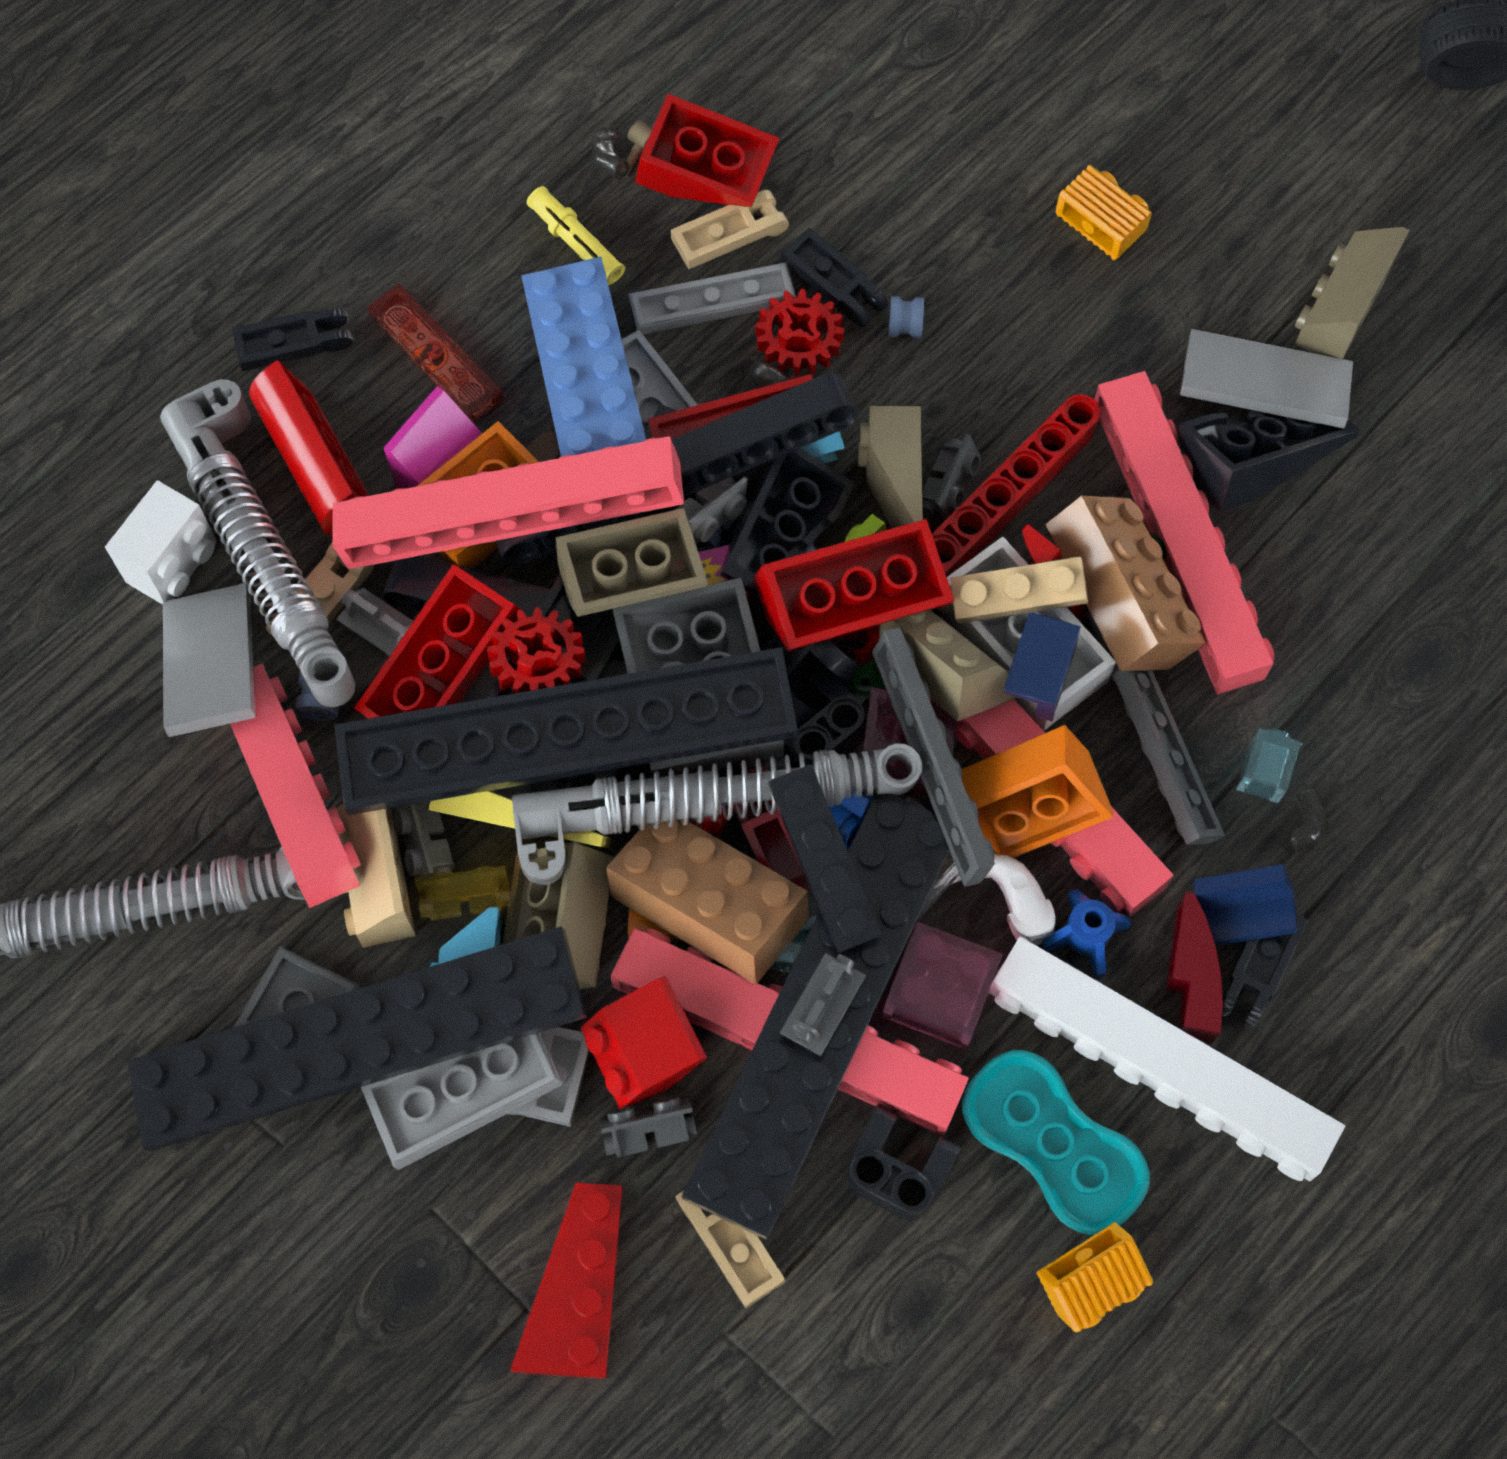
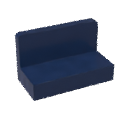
M1029 613L1005 683L1004 692L1008 695L1037 703L1035 717L1053 721L1078 644L1081 626L1040 614Z
M1283 864L1194 879L1195 895L1204 910L1215 946L1293 934L1298 931L1294 885Z

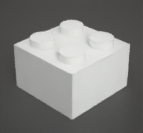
M157 480L105 548L127 584L163 604V601L172 600L174 597H179L183 594L189 584L190 576L199 564H204L212 556L217 540L200 505Z

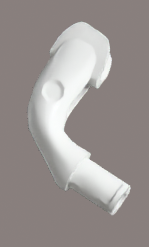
M994 854L995 865L985 878H992L996 881L1004 894L1010 911L1007 915V922L1016 940L1022 937L1036 946L1042 944L1043 939L1054 933L1056 923L1054 909L1050 900L1045 899L1035 877L1023 863L1008 855ZM957 867L934 890L962 881Z

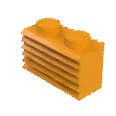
M1088 165L1086 170H1083L1070 185H1067L1065 190L1061 191L1055 212L1058 217H1062L1064 222H1068L1069 226L1074 227L1076 231H1080L1082 236H1086L1088 241H1092L1100 250H1104L1106 255H1110L1112 260H1117L1147 230L1152 215L1143 198L1135 194L1129 195L1118 186L1113 175L1107 171L1100 172L1092 165Z
M1116 1222L1036 1273L1048 1294V1298L1051 1300V1304L1055 1308V1312L1074 1332H1081L1082 1328L1095 1326L1102 1320L1106 1312L1113 1311V1308L1120 1306L1121 1303L1135 1300L1144 1291L1146 1286H1152L1153 1279L1132 1236Z

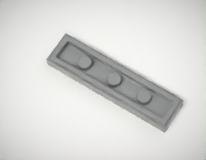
M785 262L630 293L629 303L636 330L639 329L644 335L758 312L760 309L768 310L769 299L773 297L782 302L784 291L787 290L792 295V298L796 296L788 266Z

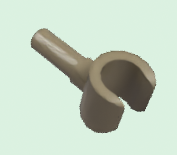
M641 120L636 121L632 125L627 135L628 140L635 145L632 147L628 158L620 170V174L624 177H629L639 156L642 155L652 128Z

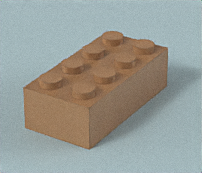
M1081 495L1045 524L1056 546L1061 550L1063 559L1082 558L1088 603L1086 605L1120 671L1170 670L1207 643L1200 631L1201 624L1199 619L1189 610L1181 595L1180 583L1169 572L1161 557V547L1150 536L1142 521V511L1131 498Z
M674 820L673 826L669 827L666 821L660 822L657 829L652 826V823L645 824L644 830H639L606 867L612 898L755 985L809 921L807 890L690 822L687 825H683L681 820Z

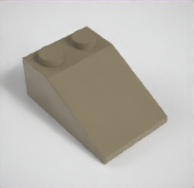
M870 406L868 422H860L858 467H866V484L891 528L923 520L921 406Z

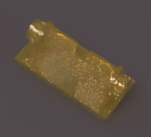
M481 866L470 871L456 873L438 872L431 876L416 878L421 899L419 900L421 918L430 917L431 921L462 916L461 902L469 901L471 915L483 913L489 907H497L499 911H503V906L511 905V890L505 866Z

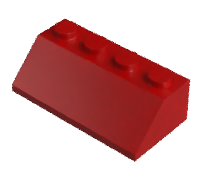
M927 519L761 566L753 577L766 620L788 651L954 602Z

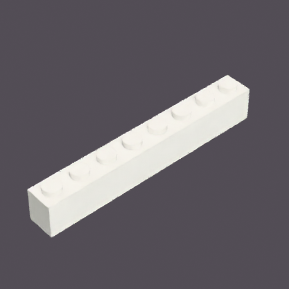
M1022 937L1018 938L992 982L989 993L995 996L994 1001L1001 1008L1013 1014H1018L1021 1011L1034 1019V1025L1045 1034L1052 1037H1058L1060 1034L1075 1043L1074 1049L1084 1057L1094 1061H1098L1099 1058L1115 1067L1114 1072L1120 1078L1136 1085L1141 1082L1156 1091L1154 1093L1155 1097L1164 1104L1173 1108H1179L1180 1106L1196 1114L1195 1120L1200 1125L1214 1132L1223 1130L1237 1138L1236 1144L1241 1149L1254 1156L1261 1157L1264 1154L1279 1163L1277 1168L1292 1179L1303 1181L1305 1178L1311 1181L1318 1176L1345 1128V1125Z

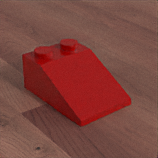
M667 93L640 157L635 183L673 198L752 208L778 144L779 137Z

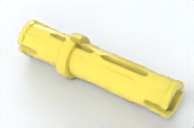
M541 186L535 189L528 197L527 205L548 224L549 232L554 237H561L582 260L596 258L582 244L581 241H583L598 257L602 258L608 285L619 280L625 271V266L577 220L576 212L570 207L565 208L546 187ZM554 213L570 228V231L554 216Z

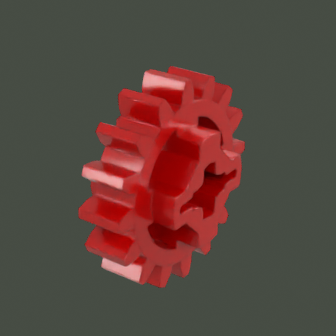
M800 289L798 297L792 298L788 290L784 291L782 302L772 297L769 299V310L760 309L759 322L755 324V336L758 337L757 350L765 351V362L767 364L777 360L778 372L780 373L785 371L787 367H792L794 376L799 377L801 368H807L809 373L814 375L816 374V364L820 363L828 368L831 356L838 357L840 354V343L844 340V328H841L842 315L834 314V303L832 301L824 305L821 304V293L817 292L810 299L806 298L805 289ZM777 324L779 326L778 336L774 338L772 331ZM825 327L827 333L824 341L821 340V329Z
M535 607L532 617H527L522 610H518V621L513 623L509 619L504 618L501 620L504 632L492 631L491 639L493 645L487 647L488 660L491 661L489 663L492 677H498L499 687L502 691L513 686L514 693L567 685L571 684L570 677H581L580 663L585 662V650L582 648L581 632H574L571 619L565 620L560 624L558 611L553 610L547 618L542 617L540 607ZM556 639L564 646L566 653L562 652V646L555 644ZM507 656L511 657L512 663L518 665L517 670L510 666Z

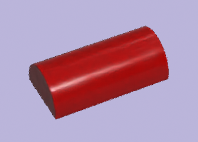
M277 360L266 367L254 379L250 386L249 397L320 527L326 535L333 537V503L370 495L311 390Z
M453 564L354 709L370 719L462 703L490 662L488 660L487 647L493 645L491 639L492 631L504 632L501 620L506 618L513 623L518 621L517 611L521 609Z

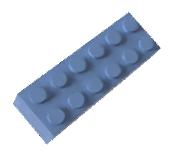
M597 257L522 275L561 456L578 455L598 451L605 447H618L645 441L646 437L602 258Z

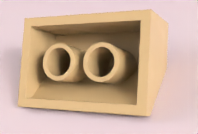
M343 803L336 809L346 832L338 836L342 844L351 841L362 865L353 869L360 886L345 892H349L351 908L344 909L349 936L356 935L363 948L415 937L416 934L392 809L388 808L348 815Z

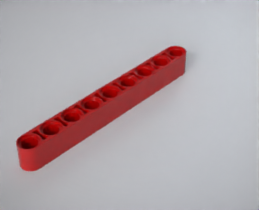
M1083 394L1073 395L1068 398L932 533L938 554L945 555L950 559L949 562L942 563L946 577L977 556L1091 441L1100 414L1098 403L1093 398ZM1070 418H1081L1086 423H1075ZM1043 445H1054L1058 447L1059 450L1049 451ZM1016 472H1027L1031 474L1032 478H1021L1017 476ZM999 499L1006 505L1000 507L993 506L988 500ZM965 526L972 527L978 533L972 535L965 534L960 528ZM880 625L839 636L844 642L857 639L865 644V647L862 649H853L863 661L861 666L866 665L869 660H874L872 651L879 640Z

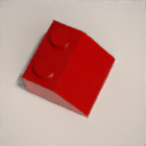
M666 976L657 978L602 1008L580 1028L585 1037L586 1046L594 1055L605 1078L606 1087L614 1096L620 1110L664 1094L707 1058Z

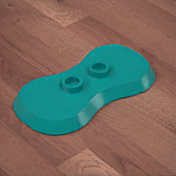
M1011 1050L989 1061L970 1081L962 1099V1112L969 1130L986 1147L1008 1156L1025 1167L1038 1182L1051 1210L1062 1223L1077 1232L1095 1235L1114 1222L1120 1226L1138 1209L1147 1194L1150 1184V1171L1142 1152L1124 1135L1094 1122L1085 1115L1074 1103L1062 1077L1050 1062L1032 1052Z

